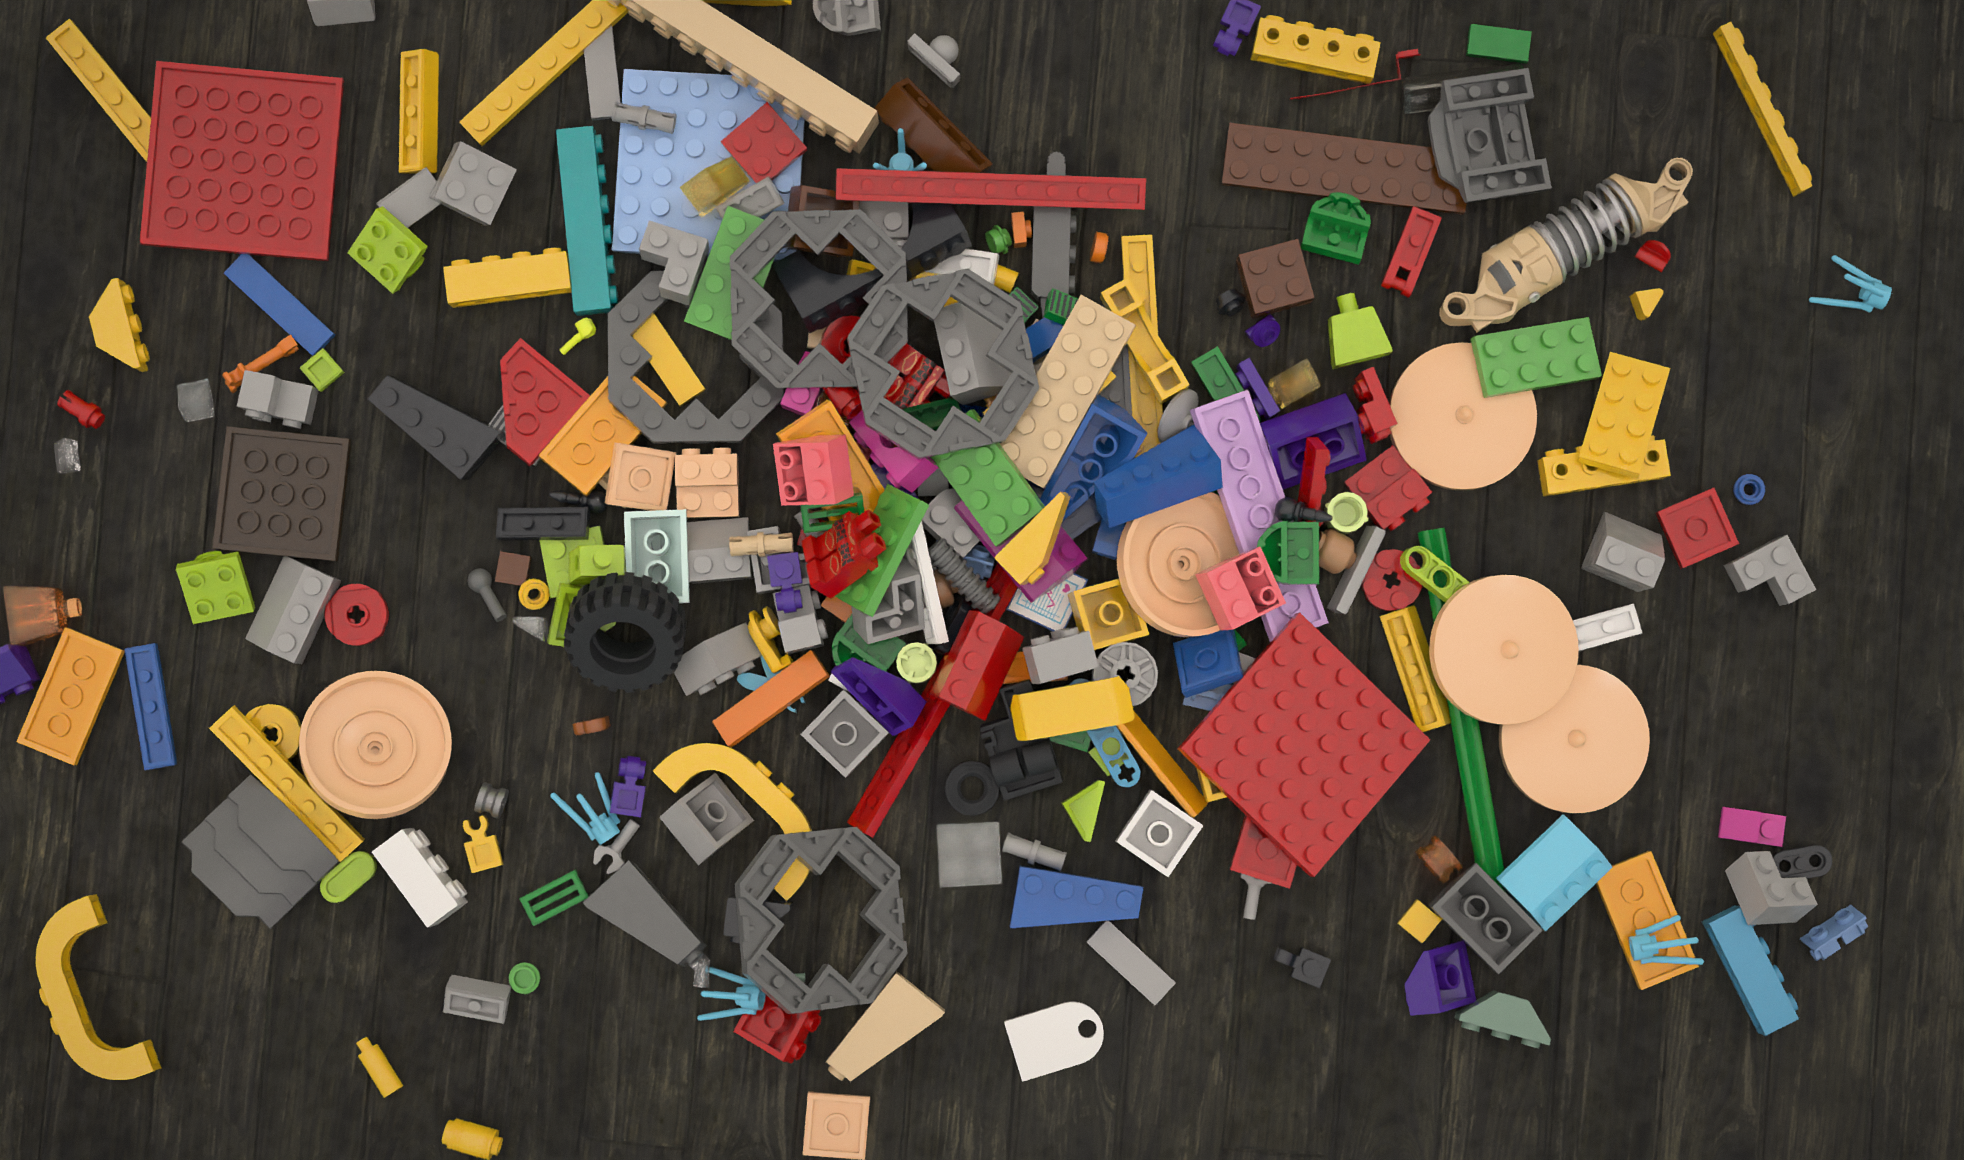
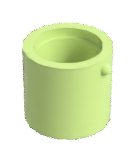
M1340 493L1325 504L1324 511L1333 517L1332 521L1325 522L1329 529L1332 528L1344 535L1356 531L1364 522L1368 521L1366 503L1355 493Z
M917 642L906 645L898 653L896 660L897 670L909 684L924 683L929 680L937 667L936 656L927 643Z

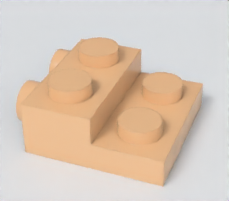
M731 448L712 449L713 454H700V449H682V455H675L677 510L686 509L687 518L739 517L738 455L731 454Z

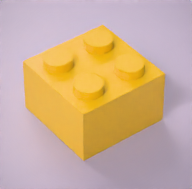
M1119 579L1075 590L1067 594L1079 632H1090L1094 651L1149 635L1146 622L1129 604Z

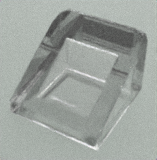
M208 379L177 385L178 409L186 422L215 415Z
M62 438L54 444L57 472L63 474L80 471L77 442L69 438Z
M513 618V624L541 641L547 642L548 620L546 618Z

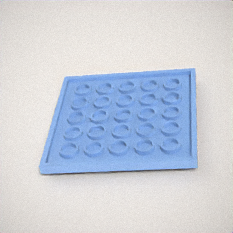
M624 69L623 104L638 107L643 105L650 106L652 110L676 114L677 118L673 134L648 128L640 130L638 126L620 123L612 242L613 252L640 254L639 247L649 221H653L708 239L709 256L722 222V218L715 206L756 184L720 141L766 103L765 100L757 95L758 90L751 85H748L747 88L739 85L731 78L732 75ZM778 102L769 103L795 135L804 143L805 119L800 117L799 120H795L783 111L784 107ZM803 155L772 180L785 203L761 216V219L765 220L773 211L788 212L791 187L801 185ZM783 248L775 256L773 262H777L797 250Z

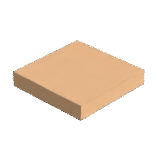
M614 442L605 504L649 511L667 510L676 452Z
M808 1091L803 1155L865 1160L870 1096Z

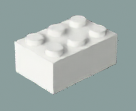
M414 828L402 829L373 850L372 853L426 927L438 925L468 903L464 897L467 892L457 879L452 881L446 873L449 869L440 855L437 854L434 857L427 847L430 845V841L420 829L418 831H415Z

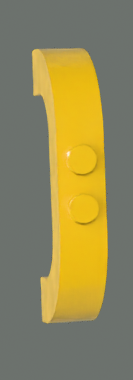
M710 743L690 745L669 755L653 770L674 793H678L700 772L707 770L723 772L731 777L781 826L784 834L812 831L805 814L791 799L795 794L782 782L777 786L769 778L772 772L761 761L754 764L747 756L731 747ZM796 858L774 889L788 901L802 886L810 870Z
M97 894L89 895L61 908L44 927L36 949V970L42 987L39 989L42 1002L45 1006H49L51 1011L50 1023L54 1033L60 1036L64 1048L81 1068L105 1079H133L161 1069L151 1039L127 1048H116L104 1043L94 1031L70 965V954L76 940L85 932L107 924Z

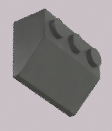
M1477 863L1452 880L1428 904L1485 964L1497 974L1502 972L1543 931Z

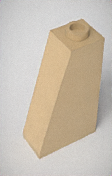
M896 971L874 1002L870 1004L826 1061L830 1065L828 1071L841 1081L844 1078L852 1081L941 1018L945 1013V1009Z

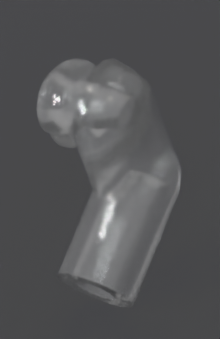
M704 954L700 960L690 966L694 970L693 987L709 988L710 960Z

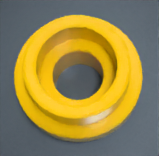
M529 579L519 588V600L528 609H540L549 600V588L539 579ZM531 589H538L539 595L537 598H529L528 593Z

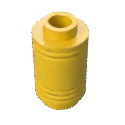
M458 1118L447 1122L442 1137V1144L447 1145V1149L490 1160L493 1155L498 1156L503 1142V1138L499 1137V1130Z

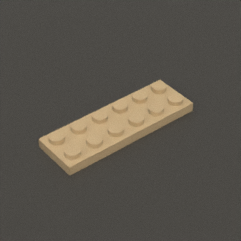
M1080 295L1036 374L1039 390L1006 441L999 443L1023 477L1044 489L1136 327L1135 324L1083 295Z

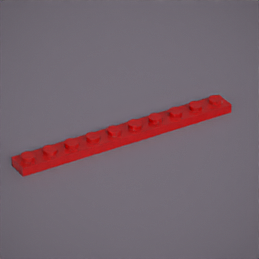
M836 168V200L1145 210L1146 178Z
M997 563L986 586L988 588L992 587L994 589L993 594H999L1000 599L998 604L986 615L999 621L1018 587L999 563ZM944 656L921 694V697L927 703L915 724L898 734L847 822L872 838L950 704L930 695L945 662Z

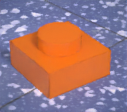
M1024 212L1011 213L1014 248L1026 247L1027 238H1032L1031 221L1024 219Z

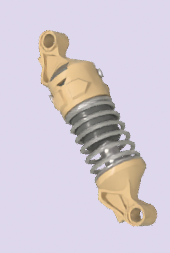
M1683 158L1671 159L1662 170L1655 184L1635 181L1615 173L1603 180L1602 184L1596 185V195L1590 191H1585L1583 195L1584 203L1578 199H1572L1571 211L1564 206H1560L1557 216L1552 214L1546 215L1545 223L1542 224L1536 221L1534 225H1529L1499 244L1491 246L1489 250L1482 253L1476 293L1453 292L1449 294L1440 308L1441 320L1449 326L1472 325L1476 333L1490 324L1509 322L1521 308L1531 302H1536L1541 296L1565 282L1567 274L1577 275L1579 266L1583 268L1590 267L1592 259L1599 261L1603 259L1604 252H1615L1617 244H1628L1630 236L1637 238L1646 232H1657L1667 222L1671 214L1688 204L1683 192L1692 176L1693 169L1691 164ZM1669 171H1678L1682 175V180L1676 181L1672 179ZM1589 198L1596 204L1598 209H1593ZM1615 226L1625 234L1624 239L1620 240L1617 238ZM1602 234L1612 241L1611 247L1604 246ZM1451 303L1460 305L1463 313L1460 315L1451 314L1448 310V305Z

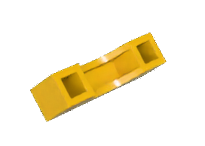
M1127 277L1101 292L1100 299L1106 309L1136 325L1126 345L1160 404L1175 397L1182 390L1188 389L1189 383L1175 358L1168 352L1146 313L1144 304L1129 278Z

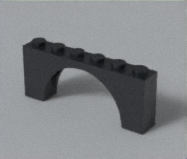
M912 202L913 224L908 239L901 248L907 254V282L920 273L935 268L942 261L961 254L966 248L972 246L964 225L950 203ZM799 250L772 264L809 333L827 327L832 321L843 315L853 313L858 307L867 303L863 297L884 276L877 268L856 275H838L825 272L807 261Z

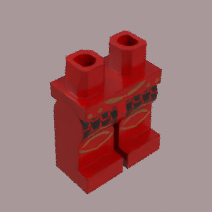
M906 344L888 362V364L899 370L900 374L904 377L902 378L898 375L884 398L900 409L929 403L928 400L934 391L945 399L950 398L945 370L910 345Z
M869 509L859 516L848 511L842 515V519L837 520L832 525V528L817 538L809 535L801 540L805 562L808 563L806 568L810 587L830 599L861 578L868 569L871 571L879 566L877 556L886 550L883 538L875 532L871 533L881 526L879 516Z

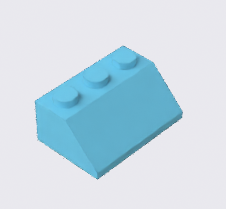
M1562 815L1496 879L1516 904L1537 925L1547 931L1613 867L1601 851L1565 815Z

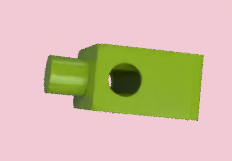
M1355 293L1337 297L1341 314L1331 316L1328 319L1332 370L1390 355L1393 352L1392 347L1373 306L1358 309Z
M579 545L569 552V584H590V581L601 576L602 579H605L607 574L616 572L618 575H625L624 545Z

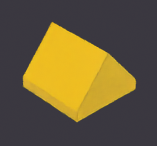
M1662 289L1637 291L1629 296L1637 319L1642 321L1650 317L1663 295Z

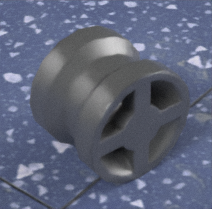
M484 782L478 793L474 811L478 813L489 812L492 817L499 819L504 810L509 790L505 788L498 790L493 788L491 784Z

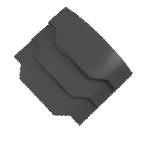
M1529 68L1444 80L1441 82V100L1428 116L1431 146L1439 178L1459 189L1465 203L1540 193L1552 188L1546 158L1535 160L1525 103L1534 98Z
M251 774L181 842L192 853L191 872L236 917H258L269 929L277 924L339 864V860L281 800Z

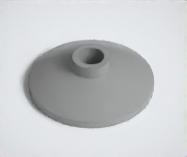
M1191 389L1182 390L1170 401L1158 427L1160 443L1194 425L1190 410L1198 407V395L1195 391Z

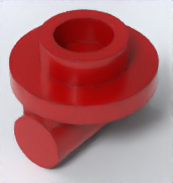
M1648 240L1639 249L1635 258L1662 273L1671 258V254L1663 243L1656 240Z

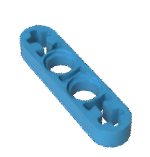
M1079 678L1072 681L1069 685L1089 681L1083 678ZM1116 725L1086 730L1116 784L1121 787L1134 786L1140 778V769ZM1109 737L1117 739L1120 744L1119 752L1113 756L1105 754L1102 749L1104 740ZM1126 753L1128 759L1122 761L1126 768L1133 767L1135 771L1131 775L1133 780L1131 782H1128L1126 779L1120 780L1118 778V774L1121 773L1119 765L1115 764L1112 768L1109 761L1118 759Z

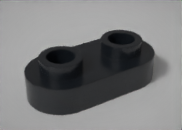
M962 595L956 596L954 604L947 607L943 614L949 642L929 644L932 650L941 655L950 652L969 610H973L971 607L972 602H967Z
M1818 845L1781 850L1772 855L1781 878L1806 877L1807 879L1819 877L1828 873L1832 867L1830 852ZM1812 855H1816L1818 858L1816 866H1811L1809 863ZM1782 860H1785L1788 864V868L1784 872L1779 869V863Z

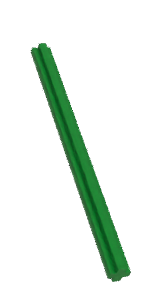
M1445 528L1418 532L1420 546L1429 550L1452 568ZM1437 570L1434 573V584L1439 588H1443L1446 585L1447 577L1444 572ZM1428 590L1433 622H1435L1445 602ZM1447 699L1475 863L1508 894L1496 879L1504 871L1479 722L1477 719L1457 709Z

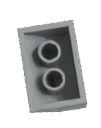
M960 302L943 307L934 323L950 396L960 404L966 405L999 394L1012 373L986 357L1002 330Z
M284 556L245 639L292 663L303 664L325 617L326 605L336 593L341 580L291 557Z

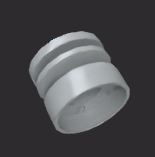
M1121 642L1109 646L1098 655L1096 659L1099 667L1092 669L1091 681L1118 677L1119 675H1116L1117 670H1123L1125 666L1129 667V673L1133 675V679H1128L1125 683L1129 687L1132 706L1139 705L1149 698L1157 685L1158 670L1156 662L1145 648L1136 643Z

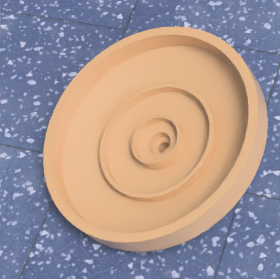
M1461 342L1442 345L1418 357L1401 374L1389 400V405L1398 423L1391 429L1392 434L1390 438L1394 447L1411 469L1414 468L1424 481L1444 489L1474 490L1501 480L1511 473L1524 459L1533 442L1536 431L1537 409L1532 390L1488 398L1483 397L1471 343Z
M1213 492L1128 521L1122 531L1117 550V571L1122 590L1134 611L1146 623L1161 632L1178 637H1196L1220 631L1195 574L1221 561L1239 555L1220 496Z
M1516 575L1483 577L1457 590L1439 611L1431 631L1429 646L1431 668L1435 680L1445 697L1457 709L1474 719L1506 725L1535 719L1558 703L1573 680L1579 651L1574 622L1561 600L1542 584Z
M1577 665L1573 680L1566 693L1546 713L1527 722L1508 725L1500 724L1499 727L1500 755L1512 782L1533 802L1559 812H1592L1618 801L1639 779L1649 753L1648 722L1636 696L1615 676L1590 666Z
M386 671L355 673L329 685L315 698L307 710L301 725L299 738L301 766L314 791L335 809L366 819L394 817L422 804L435 792L442 782L451 755V730L446 714L439 702L427 689L414 680Z

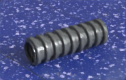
M945 538L939 539L928 549L930 559L932 560L931 565L933 567L937 566L939 568L938 572L946 575V581H952L951 586L953 588L957 587L959 589L958 593L960 595L964 594L967 602H972L971 607L973 609L978 608L979 612L986 615L998 604L1000 595L993 594L994 589L992 587L988 588L986 586L987 582L985 580L981 581L978 573H973L974 568L972 566L967 567V561L965 559L961 560L958 552H953L954 547L952 545H946L947 540Z

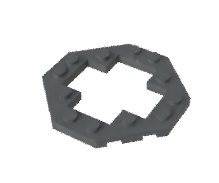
M861 209L773 211L730 256L732 346L776 388L857 387L851 356L841 364L819 343L798 365L755 324L776 300L754 278L796 234L817 255H820L841 233L884 275L863 297L868 304H870L882 285L907 282V254ZM908 305L875 353L877 357L887 363L908 342Z
M970 269L917 278L898 284L882 285L847 337L865 425L917 459L1005 442L1039 390L1021 303ZM952 297L1002 330L986 357L1012 374L980 423L952 406L937 431H934L884 398L900 374V371L877 357L875 353L907 305L934 322L948 299Z
M650 271L608 313L609 402L653 444L741 443L781 403L784 396V388H776L742 354L739 355V358L760 379L719 420L698 399H695L674 420L632 380L652 359V355L632 335L669 300L661 297L659 291V284L664 271ZM772 304L755 324L783 350L782 312Z
M857 827L771 835L734 884L742 974L787 1014L873 1003L908 954L907 941L903 939L902 923H905L903 898L899 896L898 880L901 879L900 866ZM837 854L877 890L859 915L879 932L880 936L848 980L829 964H823L807 986L766 950L784 926V923L762 904L796 858L814 875H821Z

